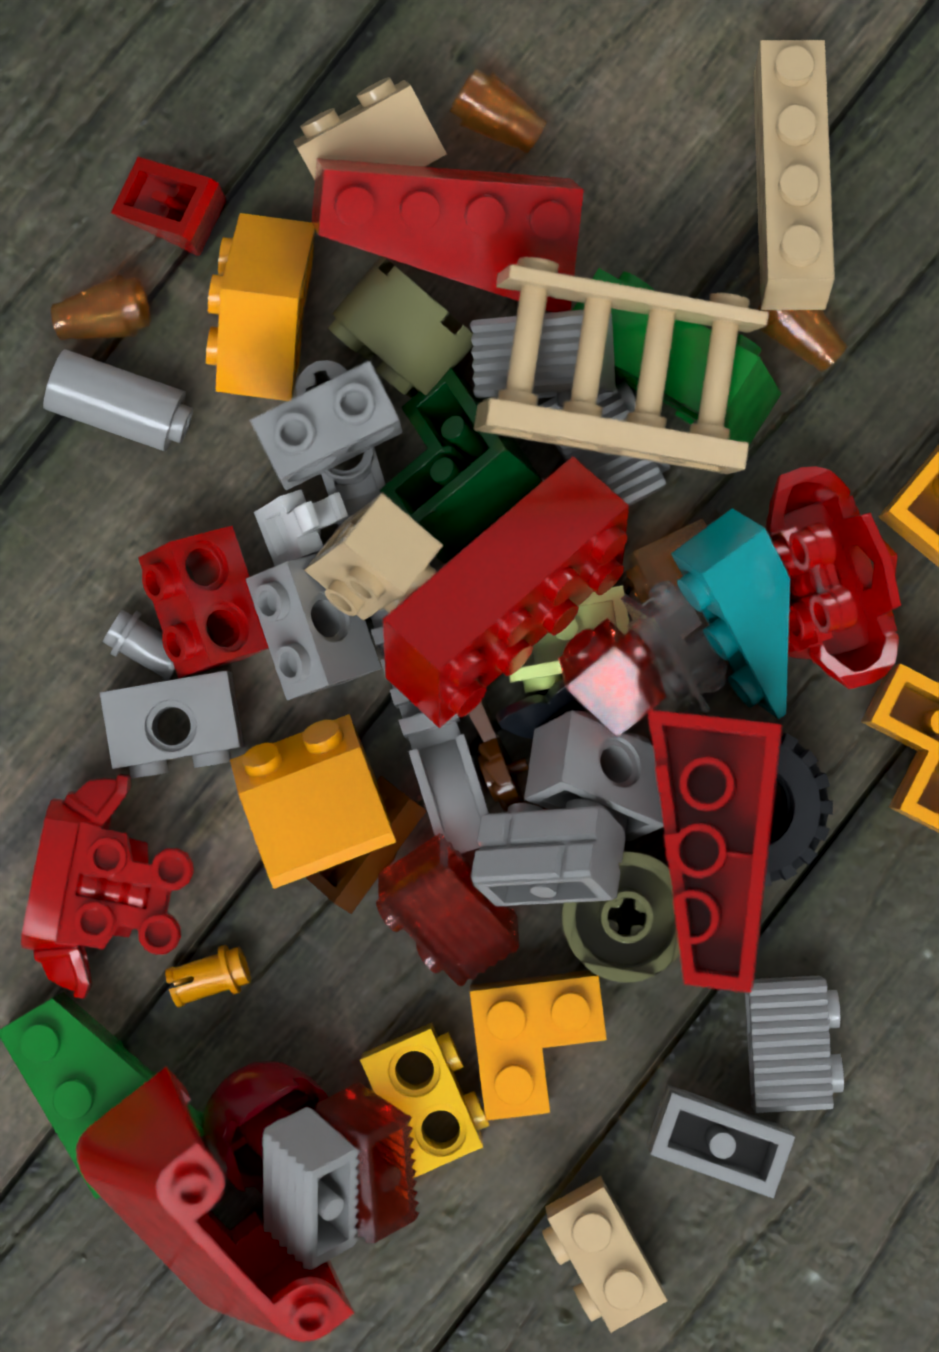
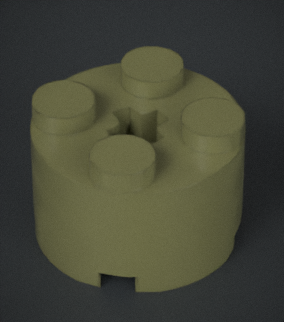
M383 256L378 258L333 311L332 315L336 319L328 327L349 348L361 354L368 361L377 354L383 361L376 368V371L401 393L408 395L410 398H413L420 391L427 395L450 368L454 369L473 347L471 341L473 333Z
M624 849L622 862L618 865L621 872L617 898L605 901L561 903L560 921L563 934L570 949L585 967L602 978L629 983L643 981L660 973L678 958L680 951L669 867L649 854ZM623 898H632V906L637 911L642 912V918L640 922H630L627 931L620 932L618 931L617 922L613 918L608 917L610 907H620Z

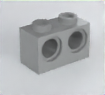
M370 361L250 420L285 490L297 486L403 433L400 420Z

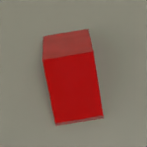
M137 157L112 208L111 214L200 257L227 200L220 184L210 177Z

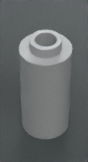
M66 349L60 353L55 362L43 402L45 410L162 451L168 449L171 441L180 444L183 442L193 415V407L184 405L186 391Z

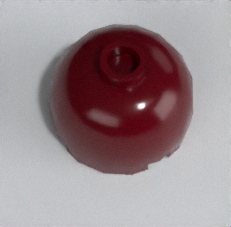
M275 1061L252 1062L234 1071L224 1079L208 1100L202 1118L205 1148L215 1157L223 1175L236 1189L246 1192L245 1187L255 1186L262 1193V1141L264 1129L305 1107L313 1109L333 1127V1104L325 1091L313 1079L297 1068Z

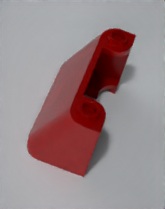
M167 1066L85 1130L76 1146V1158L86 1182L204 1305L219 1313L300 1342L313 1341L325 1336L354 1314L330 1260L313 1269H303V1262L295 1261V1254H287V1247H280L279 1240L271 1239V1233L264 1232V1221L256 1212H253L232 1230H229L210 1210L221 1197L224 1189V1175L215 1157L202 1144L187 1107L191 1099L186 1087Z

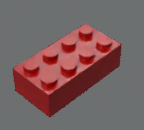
M572 456L383 618L385 678L439 728L455 714L459 717L469 714L485 696L486 687L502 673L510 676L517 672L529 659L533 646L547 633L557 635L562 632L577 615L579 605L593 592L597 595H602L616 584L624 571L623 557L625 544L628 539L626 530L629 505Z

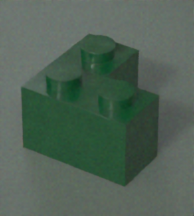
M450 368L427 395L420 391L401 407L428 449L379 490L380 493L384 494L443 545L435 556L444 564L448 563L543 482L513 437L474 430L478 404L485 400L476 398L473 392L474 388L453 368Z

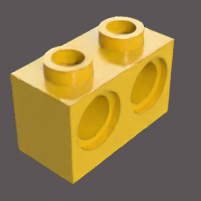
M431 1022L362 1053L360 1058L361 1064L412 1179L483 1148V1137L480 1130L490 1125L485 1119V1112L476 1092L472 1091L464 1095L454 1074V1071L464 1066L449 1032L438 1036ZM418 1051L430 1058L434 1071L428 1080L420 1084H411L400 1077L397 1071V1061L405 1053ZM434 1111H447L458 1120L460 1129L451 1140L436 1142L425 1134L422 1123Z

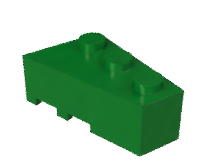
M598 268L591 279L655 291L646 282L626 271H623L619 278H616ZM577 302L572 311L584 310L585 303ZM611 308L615 379L619 381L625 379L629 387L637 392L649 315ZM675 320L662 402L676 409L675 416L691 425L694 420L698 422L711 330L705 327V325ZM740 333L737 335L724 428L730 430L728 440L749 443L750 445L782 393L759 357L762 349Z
M62 992L1 1028L0 1039L96 1200L101 1196L86 1182L77 1162L76 1146L78 1140L89 1126L157 1073L155 1071L152 1072L122 1046L123 1043L67 994ZM188 1103V1110L201 1137L204 1135L202 1126L204 1113L200 1110L197 1111Z

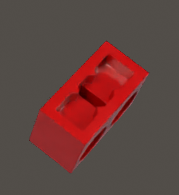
M233 526L170 541L138 557L142 568L143 587L147 596L153 601L163 631V647L167 656L174 664L178 679L238 662L269 649L246 582L249 574ZM186 565L191 570L194 577V581L188 575ZM207 626L213 634L214 642L208 635Z

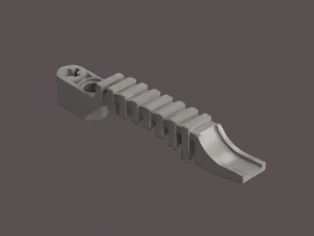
M329 360L312 363L299 375L296 384L297 397L318 387L323 382H328L348 372V370L339 363ZM374 447L365 451L362 461L351 470L342 471L333 467L321 473L328 496L337 492L340 493L348 513L346 519L381 494L379 490L386 485ZM346 519L337 522L338 525L340 526L341 523L344 522ZM382 608L368 618H371L374 626L371 632L377 648H381L384 659L380 661L385 674L383 618L389 613ZM392 684L393 689L390 690L394 706L396 709H400L402 715L399 723L403 736L406 739L409 738L412 747L409 755L442 859L478 849L477 839L481 815L489 814L465 736L460 733L457 724L460 722L459 716L455 714L439 728Z

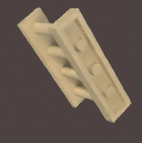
M519 258L518 266L510 265L498 273L496 287L521 291L506 390H499L498 399L489 398L478 404L474 430L722 474L745 470L749 443L728 440L730 430L724 428L738 331L750 333L766 326L769 312L748 309L749 299L732 294L713 293L710 294L709 301L559 274L557 273V263L538 258ZM547 296L585 303L570 401L563 402L562 410L537 406L538 396L532 394ZM611 308L649 315L634 412L627 413L626 422L602 418L603 407L596 405ZM675 320L712 326L698 423L690 425L689 433L665 429L666 418L660 416Z

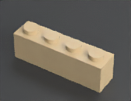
M760 40L753 81L761 310H825L834 282L825 40Z

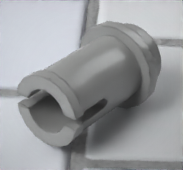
M121 610L103 640V643L113 648L110 654L116 657L120 652L163 677V680L169 681L175 672V667L164 650L162 642L163 633L139 620L142 613L137 610L133 615Z

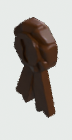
M483 697L481 702L468 714L482 738L478 746L480 752L477 755L478 761L496 803L499 802L504 811H508V807L512 804L525 803L516 774L529 770V766L525 757L514 762L510 761L497 732L486 699Z

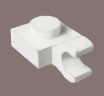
M301 489L279 496L254 512L274 566L286 561L317 554L323 547L320 539L321 529L348 517L339 492L312 504L311 501L306 502Z

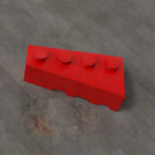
M317 158L312 224L320 236L519 301L521 291L496 287L498 273L510 265L518 266L519 258H538L552 261L558 264L557 273L575 276L584 189L571 178ZM547 296L545 310L552 313L571 311L572 301Z
M647 710L650 733L652 734L656 764L655 771L658 793L660 794L665 847L671 877L672 898L684 985L751 993L755 981L783 726L780 724Z

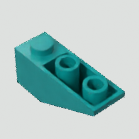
M732 508L671 553L683 575L677 580V584L689 604L697 611H702L709 624L703 629L704 636L712 649L723 660H728L734 672L728 677V680L737 696L748 707L752 708L758 704L774 717L780 719L786 714L790 577L766 529Z

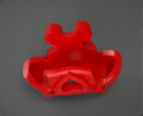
M817 466L800 467L778 476L769 501V513L765 519L766 525L764 526L790 577L788 657L811 659L814 664L820 666L827 676L838 681L847 689L873 684L887 675L894 666L898 654L899 636L895 633L898 630L892 612L901 606L895 578L898 555L882 539L871 513L860 514L853 496H850V489L835 473Z
M121 773L116 778L89 780L77 791H69L64 800L53 798L50 801L44 819L24 918L21 948L33 950L34 959L41 963L47 978L61 987L74 991V997L81 999L87 997L93 985L86 946L104 949L113 936L130 937L134 928L138 929L139 942L143 948L154 955L167 954L177 947L182 937L181 925L176 917L168 913L171 894L173 890H180L189 884L194 875V861L188 852L178 847L166 848L155 855L152 864H149L148 842L128 837V833L109 830L113 813L132 787L130 775Z

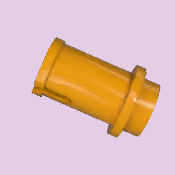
M225 944L218 947V954L165 969L167 984L174 983V986H176L169 989V992L178 1008L185 1006L186 1003L226 990H230L233 995L241 992V986L251 983L249 966L239 946L229 949Z

